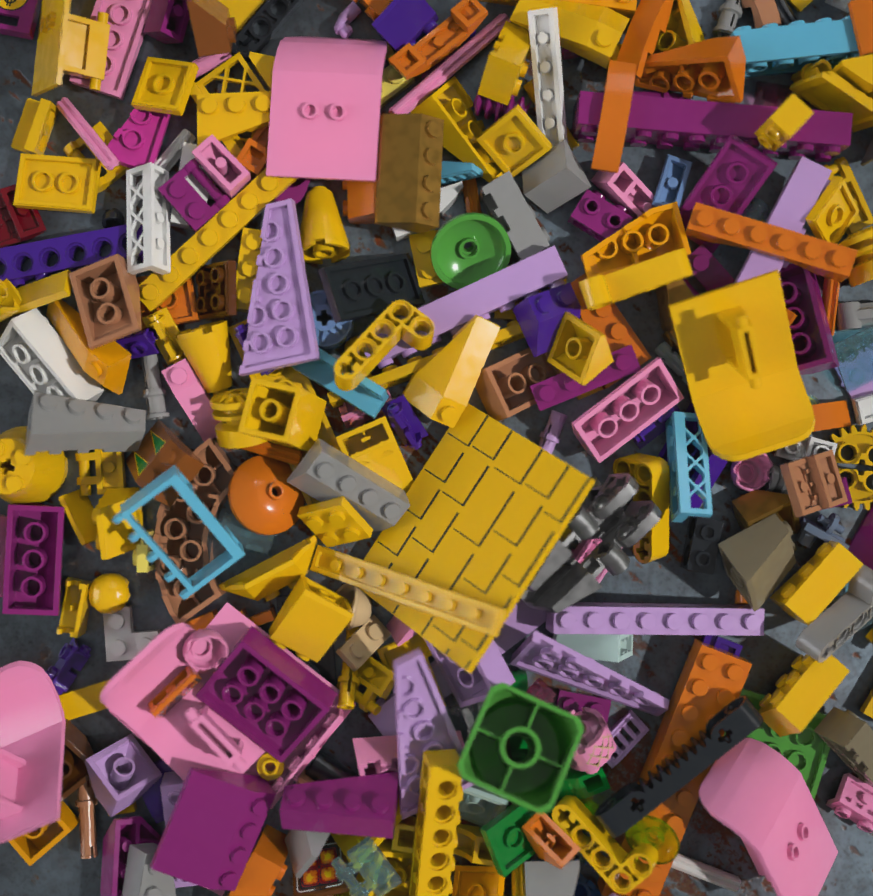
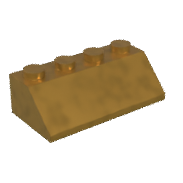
M421 113L380 115L375 224L416 233L439 228L443 119Z

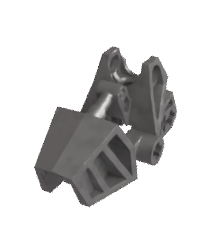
M609 474L602 487H600L601 482L595 476L590 477L596 482L520 598L530 608L558 613L602 588L595 578L604 568L613 576L621 574L628 568L630 559L621 548L631 547L636 544L658 523L662 514L653 501H631L624 513L622 507L639 489V485L630 474ZM575 539L579 542L586 539H602V542L598 544L581 564L575 558H571L573 554L567 549V546Z

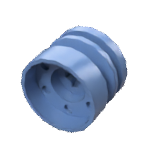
M325 290L310 293L318 347L327 351L341 348L354 334L355 319L335 323ZM323 313H327L332 318V320L327 322L326 326L321 321H318V319L323 318Z

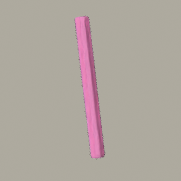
M505 13L499 14L389 109V114H409L496 39L505 22H510L508 15Z

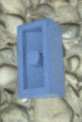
M667 154L653 198V206L658 207L677 202L678 207L680 206L693 162Z

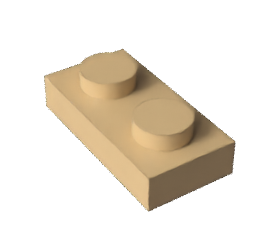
M372 615L368 622L360 626L341 645L336 653L354 672L387 640L391 633L375 615Z

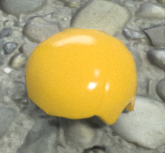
M104 573L95 578L88 592L92 607L103 614H114L122 610L131 596L128 579L119 573Z

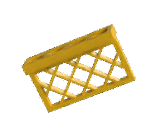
M238 52L199 81L194 82L190 95L197 104V94H209L205 86L213 80L223 81L221 93H226L228 82L240 84V92H245L246 86L257 87L259 92L266 90L240 52ZM238 62L244 68L242 80L229 78L230 68ZM248 75L250 76L253 82L247 81ZM257 130L252 131L251 139ZM235 135L232 139L223 143L228 151L237 158L248 139ZM248 170L250 172L251 178L258 176L250 170Z

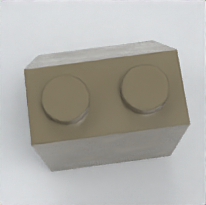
M775 513L718 544L726 575L754 612L763 605L796 564L794 551L797 549L791 539L793 531L786 521L782 522Z

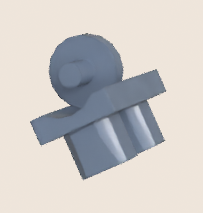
M832 513L828 518L820 514L817 521L822 523L823 526L805 516H802L800 519L802 527L796 539L804 546L811 548L818 537L824 541L823 543L835 541L842 544L847 550L850 547L845 543L844 538L833 533V531L842 534L845 527L838 524L840 516L836 513Z

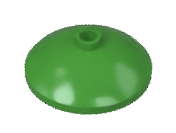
M465 213L448 220L438 230L431 245V261L436 274L444 283L455 289L466 287L507 268L511 257V243L506 230L496 219L482 213ZM465 243H472L471 247L464 248Z

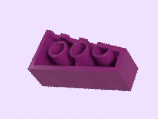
M398 772L285 785L280 805L282 829L393 839L399 797Z

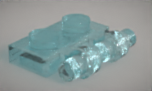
M371 837L365 838L347 851V856L351 862L345 864L340 857L335 858L331 862V865L336 870L335 875L341 882H345L350 889L349 894L351 896H368V893L372 890L376 896H383L402 883L398 873ZM359 871L365 881L359 883L354 874Z

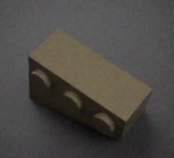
M833 707L815 728L814 732L863 782L873 787V730L867 722L859 719L852 711L847 709L844 712Z

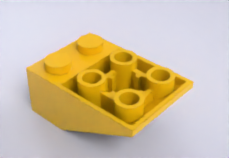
M386 416L335 437L342 453L401 488L405 493L408 492L414 480Z

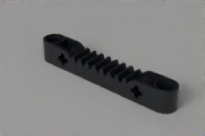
M746 696L736 698L709 719L705 727L706 733L701 730L699 731L701 738L699 741L691 737V747L685 744L681 745L683 749L682 754L674 751L675 759L673 761L666 757L664 759L666 767L657 764V774L648 771V781L639 778L640 784L629 783L622 787L596 809L594 816L612 838L621 836L755 731L763 723V717ZM722 728L725 732V735L721 736L718 732ZM634 797L637 800H639V802L636 804L635 802L631 801V799Z

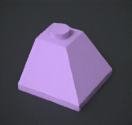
M132 734L85 760L94 794L110 817L132 805L162 776L160 770Z

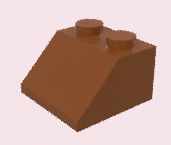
M187 0L198 56L231 53L232 44L236 43L237 25L235 17H230L229 8L218 0Z

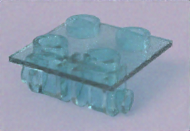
M872 325L834 344L840 365L838 369L847 393L873 381Z

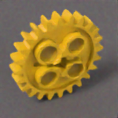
M863 424L859 432H857L855 425H851L849 433L844 428H840V437L835 434L829 435L831 441L837 443L835 452L836 463L853 465L859 464L861 461L863 466H873V462L870 461L868 456L869 451L873 449V428L867 432V426ZM844 446H849L853 450V457L848 461L841 456V449ZM838 468L840 474L847 472L851 477L848 487L853 510L858 511L860 503L865 510H870V502L873 503V490L867 487L866 479L869 475H873V471H860L859 473L856 469ZM849 504L842 505L843 508H847L849 506Z

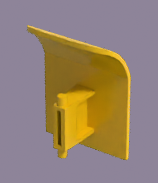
M42 0L32 96H39L60 86L63 74L90 79L89 89L100 91L101 81L104 80L110 32L108 13L98 12L97 21L69 14L71 0Z
M778 270L668 305L694 410L706 443L714 455L723 460L741 461L799 443L810 436L814 430L815 416L797 366Z

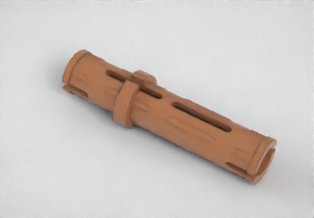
M89 779L77 789L78 800L75 801V806L78 807L81 859H90L91 855H93V858L98 856L95 805L98 804V801L94 797V790Z

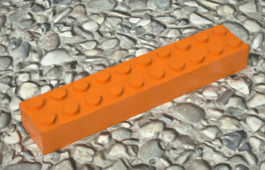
M698 639L694 640L669 702L668 710L665 712L639 778L648 781V771L657 774V764L666 767L664 760L666 757L673 761L675 759L674 751L680 754L683 753L681 745L692 746L691 737L698 741L701 739L699 731L701 730L706 733L705 727L709 719L740 696L752 666L748 660L706 644ZM723 728L718 731L721 736L725 734ZM712 764L624 834L615 838L627 854L637 845L649 843L656 848L659 858L652 873L626 894L615 892L600 876L597 884L602 896H609L612 893L622 896L660 895L698 801L700 786L710 771ZM635 797L631 799L635 804L639 802ZM638 857L642 863L649 864L645 858ZM619 873L622 878L629 880L627 875Z

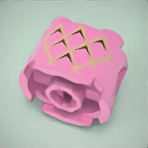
M582 707V711L575 712L573 709L568 713L580 718L584 732L570 767L578 771H585L587 774L597 773L600 767L609 761L612 754L616 751L617 745L601 713L589 707Z

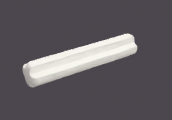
M183 129L157 159L156 165L170 171L181 158L183 143L193 144L196 140L195 136L189 130ZM141 178V180L136 184V188H137V189H138L139 185H140L141 182H142V178Z
M676 853L671 868L733 892H737L741 885V880L738 876Z

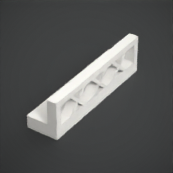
M152 162L126 170L127 273L132 275L148 270L161 275L171 273L170 204L158 192V188L169 180V171ZM142 175V182L137 189L136 177ZM142 199V200H143V207L141 208V210H140L139 213L137 214V213H136V206H137V204L139 203V201ZM142 224L143 233L140 236V238L137 239V230ZM142 250L144 262L137 264V256Z

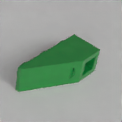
M569 766L556 800H561L566 795L586 799L610 789L611 787L602 766L594 774H587L585 771H578Z

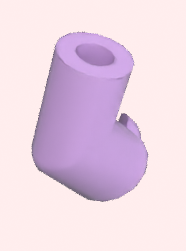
M351 2L340 13L334 25L335 33L337 35L340 34L343 39H347L352 34L353 30L349 24L361 13V9L354 2Z

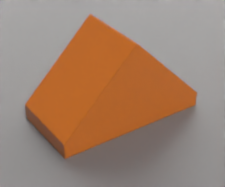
M536 813L521 828L537 857L559 869H562L580 851V848L546 813Z

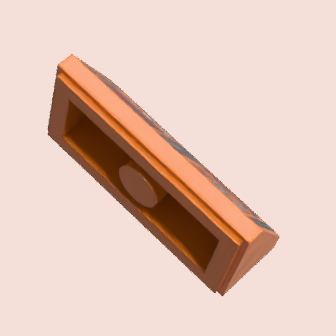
M190 665L184 668L148 703L152 715L158 718L165 716L202 680V677Z

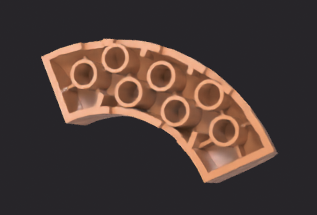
M209 438L193 451L205 465L190 483L197 497L214 517L218 519L221 509L228 500V486L236 466L214 439ZM181 495L171 507L160 503L153 539L185 576L189 578L214 560L213 533ZM160 558L154 561L156 568L155 576L156 580L158 579L162 599L176 624L184 623L226 593V591L220 589L219 584L222 582L219 576H216L190 597L183 600L179 594L186 587L177 577L171 582H167L164 579V575L170 569Z

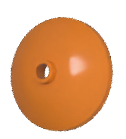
M259 455L241 463L232 474L228 486L229 505L235 518L247 530L259 535H276L291 528L299 519L297 514L299 508L304 506L305 498L300 489L287 482L288 477L292 473L291 467L287 462ZM272 488L277 490V496L272 494Z

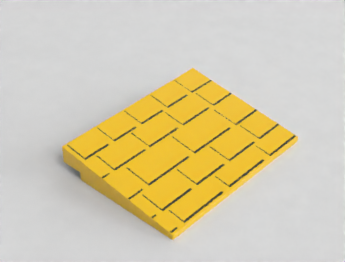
M468 403L455 427L448 428L406 493L410 507L395 526L382 530L364 560L505 608L506 613L502 622L503 625L596 481ZM359 588L468 673L473 672L495 636Z

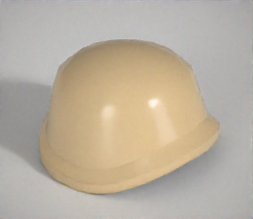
M347 583L342 585L336 593L348 599L354 614L345 629L350 630L366 624L372 614L371 598L358 587Z

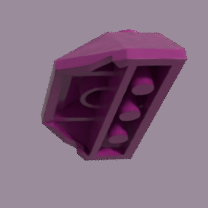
M141 816L114 819L103 838L101 896H122L130 844L155 843L159 845L162 837Z

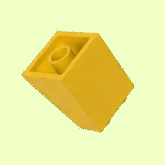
M252 378L238 432L288 448L308 452L318 438L327 401L299 387Z
M301 574L269 628V636L272 639L271 641L279 648L286 649L288 647L296 651L295 654L305 661L311 659L318 663L350 622L354 614L347 598Z

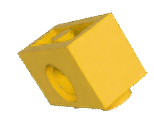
M793 93L754 134L758 136V141L763 147L775 152L796 133L814 112Z

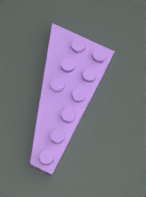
M292 198L265 205L261 230L262 244L260 255L257 256L256 265L258 269L256 280L253 281L247 319L249 323L247 339L244 340L243 344L244 358L243 364L240 365L239 375L241 376L320 360L296 205Z
M536 630L512 654L510 665L657 717L668 710L670 700L661 696V694L647 689L597 663L594 659L586 657Z
M419 648L393 660L399 803L402 820L417 813L423 751L456 749L460 757L463 750ZM462 778L461 785L463 790L475 785Z

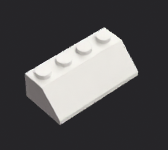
M37 308L10 320L0 337V355L33 395L34 392L93 402L99 399L104 392L101 384L84 372L61 336H59L50 325L48 319Z

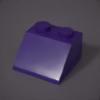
M393 0L372 23V26L379 36L395 52H398L408 43L412 46L415 45L424 35L435 29L439 18L426 0Z
M570 282L527 297L512 308L534 357L551 351L565 312H570L580 319L581 306Z

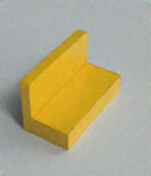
M31 98L26 100L11 144L13 149L26 154L44 155L59 109L52 101L43 98L40 101Z

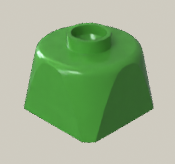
M500 683L492 686L469 732L457 766L461 777L522 807L542 814L553 808L584 732V727L579 717L512 686ZM512 736L524 739L528 747L525 758L516 762L511 761L505 752V742Z

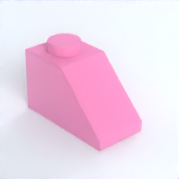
M212 134L192 151L193 156L211 180L231 200L251 182L250 172Z

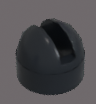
M117 208L105 210L102 216L103 228L124 225L123 213Z

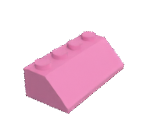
M657 357L571 423L573 433L584 450L598 463H601L683 400L684 397L661 358Z

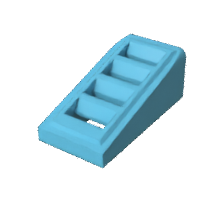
M442 161L441 186L483 176L482 169L473 163Z

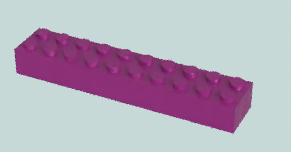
M580 91L573 107L571 134L574 138H578L579 142L591 143L597 138L604 97L603 92ZM632 95L624 142H629L633 147H645L646 144L657 145L659 149H672L673 146L683 147L685 151H698L699 148L710 149L709 152L717 154L732 133L769 158L787 155L791 160H799L803 156L815 158L817 162H829L851 144L853 113L812 110L814 113L789 140L773 152L771 149L763 147L758 141V136L754 133L778 107Z

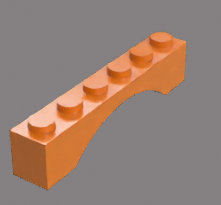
M698 202L694 205L685 231L686 235L710 243L730 245L763 253L795 264L816 275L843 282L850 276L858 250Z

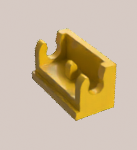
M71 577L65 580L66 587L56 634L69 633L70 637L79 638L86 634L91 606L88 592L93 581Z

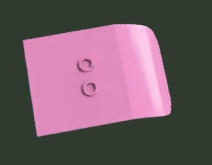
M309 36L285 37L280 41L272 74L266 166L267 177L376 182L382 78L387 53L386 41Z
M182 622L165 629L118 672L104 687L100 700L112 713L128 724L184 782L191 767L243 774L266 751L195 696L217 668L203 671L194 669L202 677V680L162 718L154 717L149 709L148 703L184 668L189 666L183 656V646L187 638L195 630L190 625Z
M21 660L0 668V844L55 822L60 818L66 727L64 711L55 686L44 669L32 662Z
M745 738L714 762L700 786L699 796L701 802L711 816L741 837L759 875L765 876L766 880L771 882L777 896H818L835 861L838 850L800 771L767 744L752 738Z

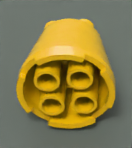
M27 426L11 428L0 434V498L11 504H40L59 492L67 477L68 460L65 457L64 451H61V454L37 451L35 455H25Z

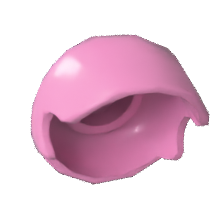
M766 453L746 460L732 462L730 475L733 484L747 492L760 490L766 482L770 481L769 472L770 468L773 467V463Z
M209 628L199 629L192 633L185 641L183 656L191 668L202 671L217 668L220 661L228 657V646L217 631Z

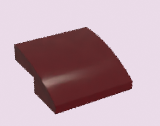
M16 184L0 189V248L19 245L47 231L38 209L16 208L13 205Z

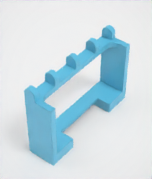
M173 465L120 505L121 511L112 518L115 524L125 519L135 531L129 535L128 539L132 543L142 538L153 550L146 556L150 563L160 558L170 569L164 575V579L167 582H171L177 577L186 587L179 594L183 600L190 597L246 555L241 542L226 525L223 527L197 497L192 484L176 465ZM170 485L175 488L227 549L189 578L185 576L132 515L133 512Z

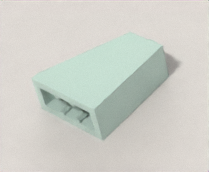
M554 634L553 640L594 660L620 662L633 655V635Z

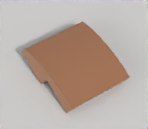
M833 450L780 465L795 518L848 502Z

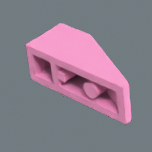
M620 162L618 173L598 170L591 179L608 199L615 204L625 207L629 211L628 215L632 216L633 219L638 218L649 209L655 207L652 205L654 194L624 162Z
M185 358L162 370L161 372L174 396L203 441L205 442L209 438H216L215 426L221 421L215 420L212 417L214 410L210 407L209 400L211 396L205 391L188 360Z

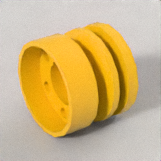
M873 226L848 235L847 238L839 243V245L858 250L854 261L855 265L852 267L850 276L847 278L851 288L873 279Z
M236 388L211 397L209 400L210 407L214 410L212 417L215 420L221 421L215 426L217 443L222 448H246L267 442L266 440L238 432L249 388Z

